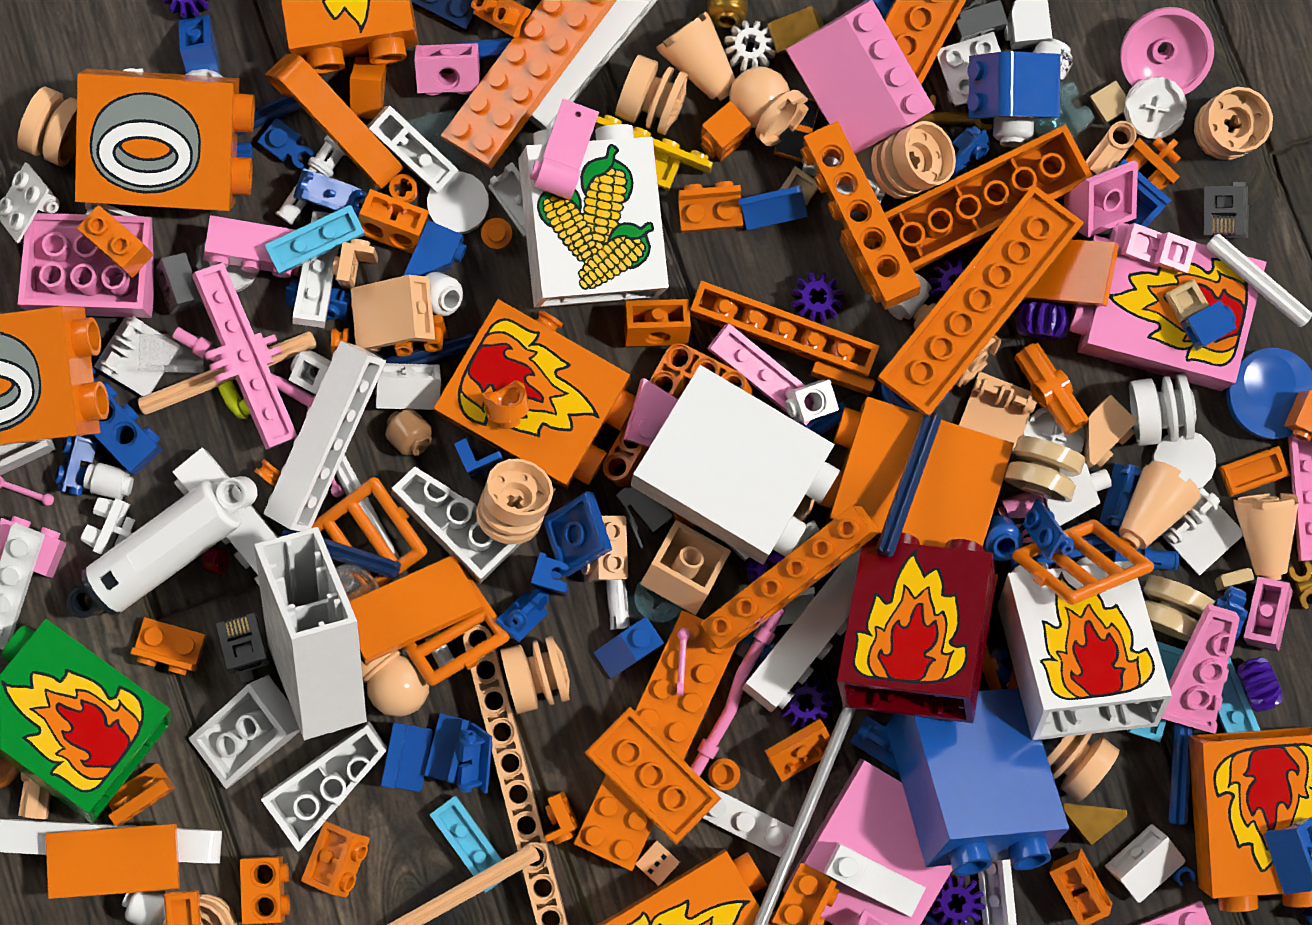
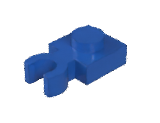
M275 118L257 141L260 146L283 163L290 156L295 167L301 171L302 168L306 167L299 162L300 156L302 154H308L310 157L316 156L309 146H299L298 144L302 137L278 118Z

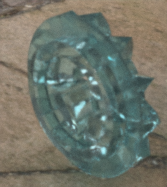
M641 581L638 583L635 590V604L638 611L644 617H647L648 620L666 622L675 618L682 610V607L668 602H661L654 610V598L651 594L647 593V590H651L640 584Z

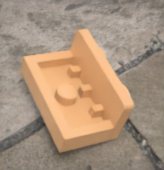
M351 239V243H342L340 257L335 256L332 275H335V280L338 281L341 289L351 291V288L355 287L359 261L377 264L378 256L375 248L370 246V242L361 239Z
M602 516L613 550L581 568L584 582L623 580L628 578L625 516Z

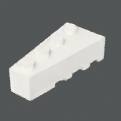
M416 467L410 470L392 487L391 495L451 556L454 555L478 584L484 581L521 545L504 544L493 540L484 533L477 522V506L475 503L453 492L449 487Z
M368 721L263 795L261 801L298 852L387 750V746Z

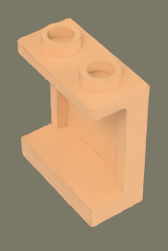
M409 274L351 288V307L353 310L356 345L367 351L377 352L381 350V347L408 341L426 342L435 340L432 303L429 295V277Z

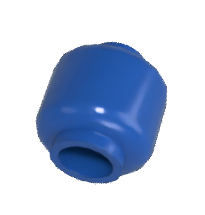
M1002 515L992 516L983 544L984 552L993 553L994 560L998 562L1013 559L1012 553L1023 546L1022 533L1010 518Z

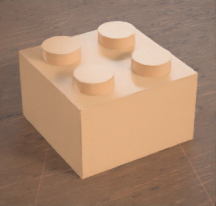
M675 520L640 584L696 615L714 585L731 550Z

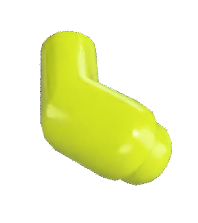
M231 380L218 386L227 407L239 419L248 418V415L251 413L245 399H241L233 381Z

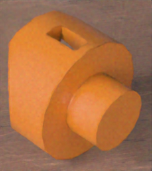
M514 380L511 384L495 392L482 393L487 418L492 422L499 423L502 428L509 429L518 426L521 422L520 419L529 411L526 388L520 381Z

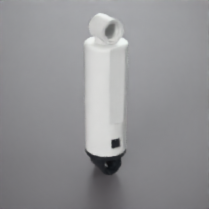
M245 476L227 478L219 485L209 480L202 482L84 568L81 572L84 586L73 589L68 595L67 606L69 611L78 618H88L101 614L104 611L110 615L117 616L236 530L241 524L238 510L251 506L256 500L257 487L255 483ZM235 485L242 492L239 501L235 500L232 495V489ZM85 594H88L92 599L91 608H88L84 602Z

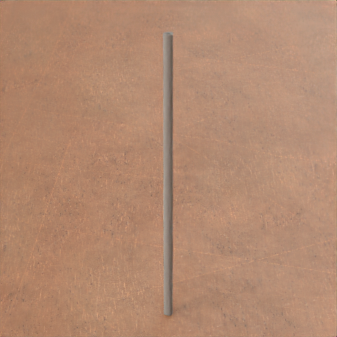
M842 708L753 925H767L853 718L855 708Z

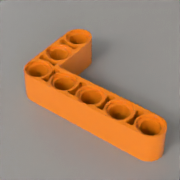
M286 53L264 75L282 95L294 98L380 190L403 169V166L301 56Z
M681 343L674 344L668 348L650 379V382L659 388L666 383H673L672 389L668 393L679 400L699 365L708 370L714 369L715 374L732 384L742 383L741 389L752 395V388L749 382L740 372ZM688 356V361L685 365L676 367V361L679 357ZM629 418L603 462L605 476L619 487L631 485L633 474L649 449L642 445L630 449V441L623 440ZM620 464H626L625 472L620 476H614L615 468Z

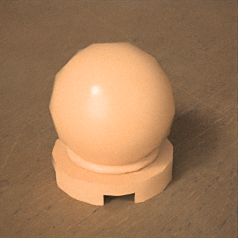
M755 66L742 72L733 81L729 93L730 101L751 123V127L756 128L755 134L765 146H773L780 143L781 140L778 136L788 127L793 132L808 111V107L804 104L808 101V98L798 90L790 91L788 83L783 76L767 67Z
M402 648L367 664L361 661L363 682L367 683V695L373 706L385 715L398 718L418 711L425 703L429 694V685L425 682L410 657L402 655Z

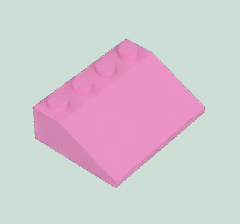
M865 0L785 49L828 124L836 121L839 122L854 154L909 126L935 110L873 0Z
M36 213L24 234L18 305L27 311L58 306L85 307L86 316L152 318L154 299L153 256L132 278L77 229L88 215ZM111 215L153 253L151 217Z

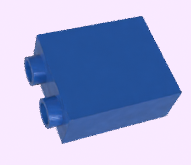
M1019 688L979 691L974 723L902 714L893 715L886 728L926 867L951 865L955 875L968 876L988 869L992 865V861L1011 859L1015 870L1034 869L1050 861L1051 854L1049 850L1069 830V826L1042 740L1032 741Z

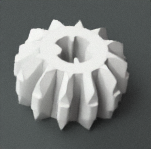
M742 21V31L738 27L733 26L731 28L733 36L725 37L724 43L730 47H727L724 52L727 57H732L730 66L734 67L741 63V73L747 69V66L753 68L760 64L762 67L768 68L769 61L767 58H774L776 51L771 48L774 46L772 37L767 38L770 34L769 28L767 27L759 31L760 22L755 21L753 28H749L747 21ZM748 42L754 43L752 52L746 51Z

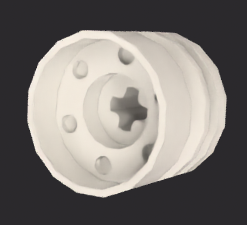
M1185 374L1175 376V390L1173 389L1170 377H1163L1160 392L1156 391L1152 378L1130 381L1131 415L1138 421L1133 426L1138 446L1161 443L1162 429L1166 428L1172 442L1178 441L1179 427L1184 440L1194 439L1196 406L1193 392L1189 387Z

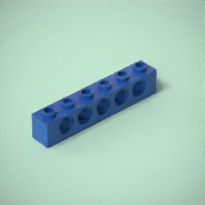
M92 367L94 375L97 371ZM104 381L103 384L107 390L109 406L113 409V415L108 421L103 422L99 420L100 434H94V436L129 473L136 476L163 450L157 444L161 439L149 426L143 429L135 421L139 418V415L127 403L121 406L115 399L118 393ZM132 428L134 439L128 444H122L120 440L121 433L125 429Z

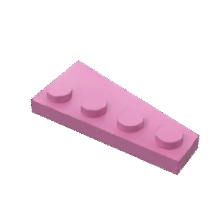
M642 378L623 440L649 448L678 402V399L647 379Z
M1211 604L1206 605L1169 681L1172 697L1161 719L1216 734L1218 725L1216 722L1218 710H1221L1223 701L1221 696L1223 685L1227 681L1229 672L1227 668L1229 656L1233 653L1240 619L1237 612Z

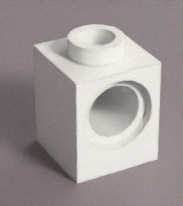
M818 380L786 392L788 398L785 401L786 409L790 417L794 418L796 422H806L839 410L830 380ZM809 393L814 398V406L811 410H808L804 403L805 397Z

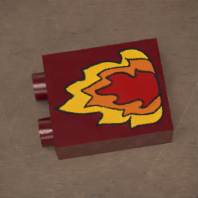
M901 532L894 555L886 557L877 553L876 546L878 540L871 539L861 548L837 683L843 707L974 723L996 584L993 553L984 552V548L980 544L967 539L949 540L946 542L945 547L920 545L916 537Z

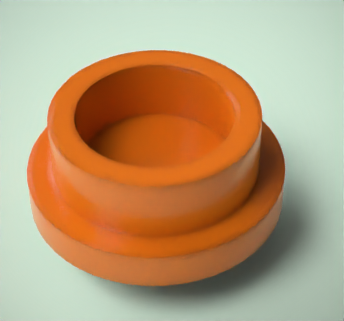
M492 218L483 225L481 237L489 248L502 249L510 243L512 229L504 219Z
M722 758L716 760L710 766L708 777L715 788L730 790L739 782L740 770L734 761Z

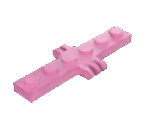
M224 262L194 272L192 274L193 280L222 347L204 354L206 360L215 357L220 359V361L209 365L212 372L222 368L225 373H220L214 377L216 383L236 378L266 450L295 439L297 437L296 431L267 366L274 362L273 356L282 353L280 346L268 350L267 345L276 342V336L271 335L263 338L262 333L254 335Z

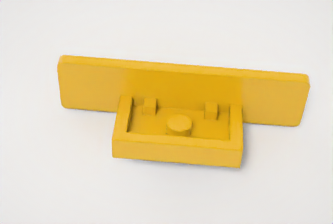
M605 115L604 118L598 116L595 128L622 124V121L609 115ZM633 128L634 138L651 136V133L645 129ZM653 138L658 187L670 190L681 163L710 174L713 162L708 160L709 156L696 150H692L689 153L679 149L680 145L672 140L663 138L661 142Z

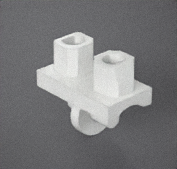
M98 498L93 513L106 518L102 530L87 525L81 540L93 547L94 552L104 555L111 550L117 534L119 535L114 546L132 534L130 531L135 520L126 517L122 528L120 527L130 504L116 498L114 501Z

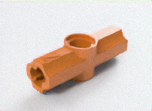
M1032 343L1015 355L1016 363L1031 384L1030 389L1033 398L1040 407L1048 409L1064 435L1072 434L1088 423L1089 418L1072 394L1073 389L1068 376L1062 370L1055 369L1039 343Z

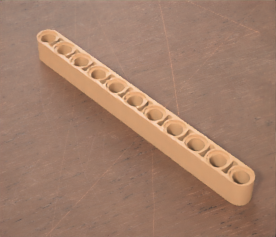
M477 625L465 632L463 637L465 650L468 651L473 648L470 643V637L473 632L483 631L488 639L493 636L491 631L485 626ZM494 649L478 659L479 664L471 668V673L486 731L492 736V754L517 850L520 851L529 845H534V847L542 850L544 854L541 864H531L522 869L537 925H545L542 921V915L548 910H553L560 916V923L558 925H568L548 845L543 837L545 833L497 649ZM485 661H490L495 666V673L490 679H482L478 674L479 665ZM492 692H498L503 697V705L498 710H490L486 705V698ZM499 723H506L511 728V736L506 741H499L494 736V729ZM507 754H514L519 759V767L514 772H508L502 766V759ZM522 785L526 788L528 796L523 803H516L511 799L510 790L513 786ZM529 816L534 819L536 828L533 833L524 834L519 830L518 821L521 817ZM547 879L551 883L552 891L549 895L540 896L535 892L534 884L537 880Z

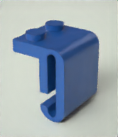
M995 52L969 56L967 68L969 77V96L967 100L969 119L997 117L1060 118L1061 54Z

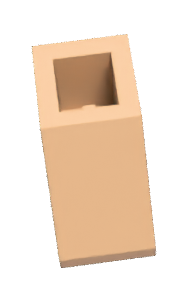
M1112 395L1105 398L1087 416L1089 421L1084 425V457L1088 469L1095 464L1099 467L1103 466L1113 455L1110 449L1117 442L1123 445L1135 433L1132 427L1138 421Z

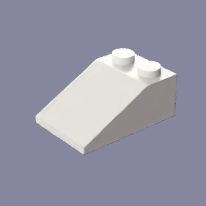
M267 675L245 686L188 739L227 789L300 732V728L290 703L270 676Z

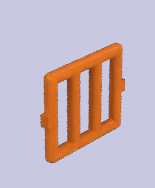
M376 477L367 480L318 517L312 525V528L318 527L320 532L325 529L332 541L352 547L335 523V520L349 511L379 556L400 562L401 568L398 575L427 554V548L407 521V518L410 516L403 506L398 508L380 480ZM371 493L374 494L412 549L399 560L359 505V502ZM350 565L363 586L350 596L346 590L345 593L348 600L351 601L385 586L394 578L381 574L373 578L368 570Z
M1095 519L1066 529L1063 532L1072 538L1076 550L1104 570L1109 576L1098 580L1064 554L1054 552L1051 558L1052 561L1084 585L1076 590L1070 589L1031 558L1042 553L1035 542L1012 553L1013 560L1033 575L1035 583L1040 587L1046 585L1070 605L1146 575L1154 569L1153 562L1134 549L1132 542L1118 537ZM1091 533L1095 534L1134 565L1123 570L1082 537Z
M459 561L460 567L482 605V611L453 624L418 646L413 642L403 647L429 686L437 685L465 667L467 670H470L479 664L478 659L510 639V634L495 622L498 616ZM486 621L494 633L493 636L435 671L432 669L425 656Z

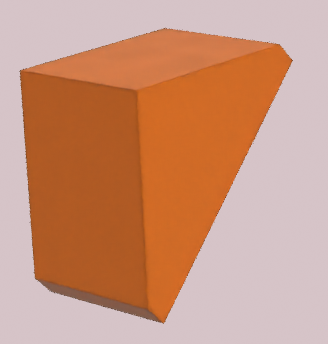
M356 56L350 77V109L359 119L373 120L383 109L387 64H371L369 57Z

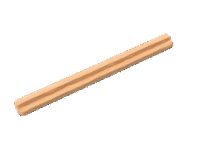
M306 332L268 347L269 350L280 346L282 353L273 356L274 362L267 366L269 367L300 354V352L315 349L317 345L313 334ZM224 369L213 372L209 370L138 399V405L141 412L147 415L216 388L228 381L236 380V378L216 383L214 377L220 373H225Z
M529 845L387 925H423L540 859L539 853L534 845Z

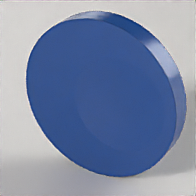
M1265 348L1246 355L1241 360L1236 383L1226 389V401L1230 414L1244 431L1261 439H1280L1291 436L1293 431L1284 427V424L1298 392L1312 391V370L1302 358L1285 349Z

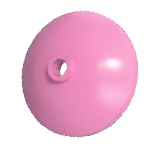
M1177 7L1155 9L1141 16L1127 31L1120 51L1122 71L1132 87L1138 81L1147 77L1161 76L1174 81L1183 90L1185 95L1194 90L1207 76L1214 58V42L1206 24L1194 13ZM1161 44H1167V49L1164 52H1158V47Z

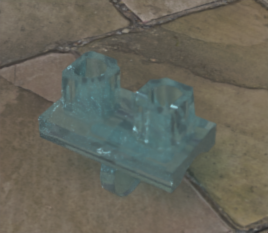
M1073 81L1060 84V118L1040 119L1039 123L1042 127L1051 124L1053 129L1066 124L1073 139H1075L1094 120V115L1087 106L1078 110L1075 109L1071 101L1079 96V90Z

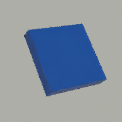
M584 492L543 519L555 559L564 562L569 568L568 570L559 568L561 576H570L613 550L594 492Z

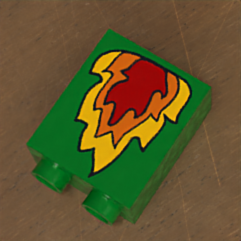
M47 619L43 621L35 632L24 625L10 638L1 653V656L10 663L0 674V757L93 824L172 723L171 709Z

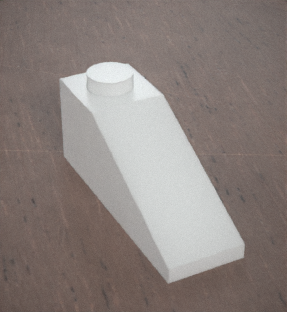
M1014 0L1007 19L1008 24L1004 30L1005 40L1010 41L1011 50L1034 48L1042 41L1051 40L1052 30L1048 0Z
M390 105L385 106L367 125L368 129L397 160L436 193H439L458 172V169Z
M839 842L824 869V873L910 917H912L926 887Z

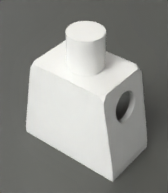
M1084 463L1080 475L1068 477L1076 485L1071 502H1059L1042 497L1045 508L1053 512L1059 526L1100 504L1097 491L1112 486L1106 469L1090 474L1087 464Z

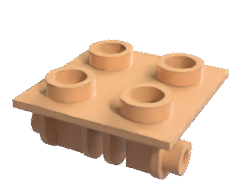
M979 372L959 426L1013 442L1012 451H1014L1017 439L1023 435L1030 414L1033 413L1037 401L1033 398L1031 391Z

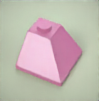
M1133 160L1088 178L1064 196V208L1084 222L1078 231L1079 233L1089 238L1115 227L1118 222L1125 223L1136 218L1138 162Z

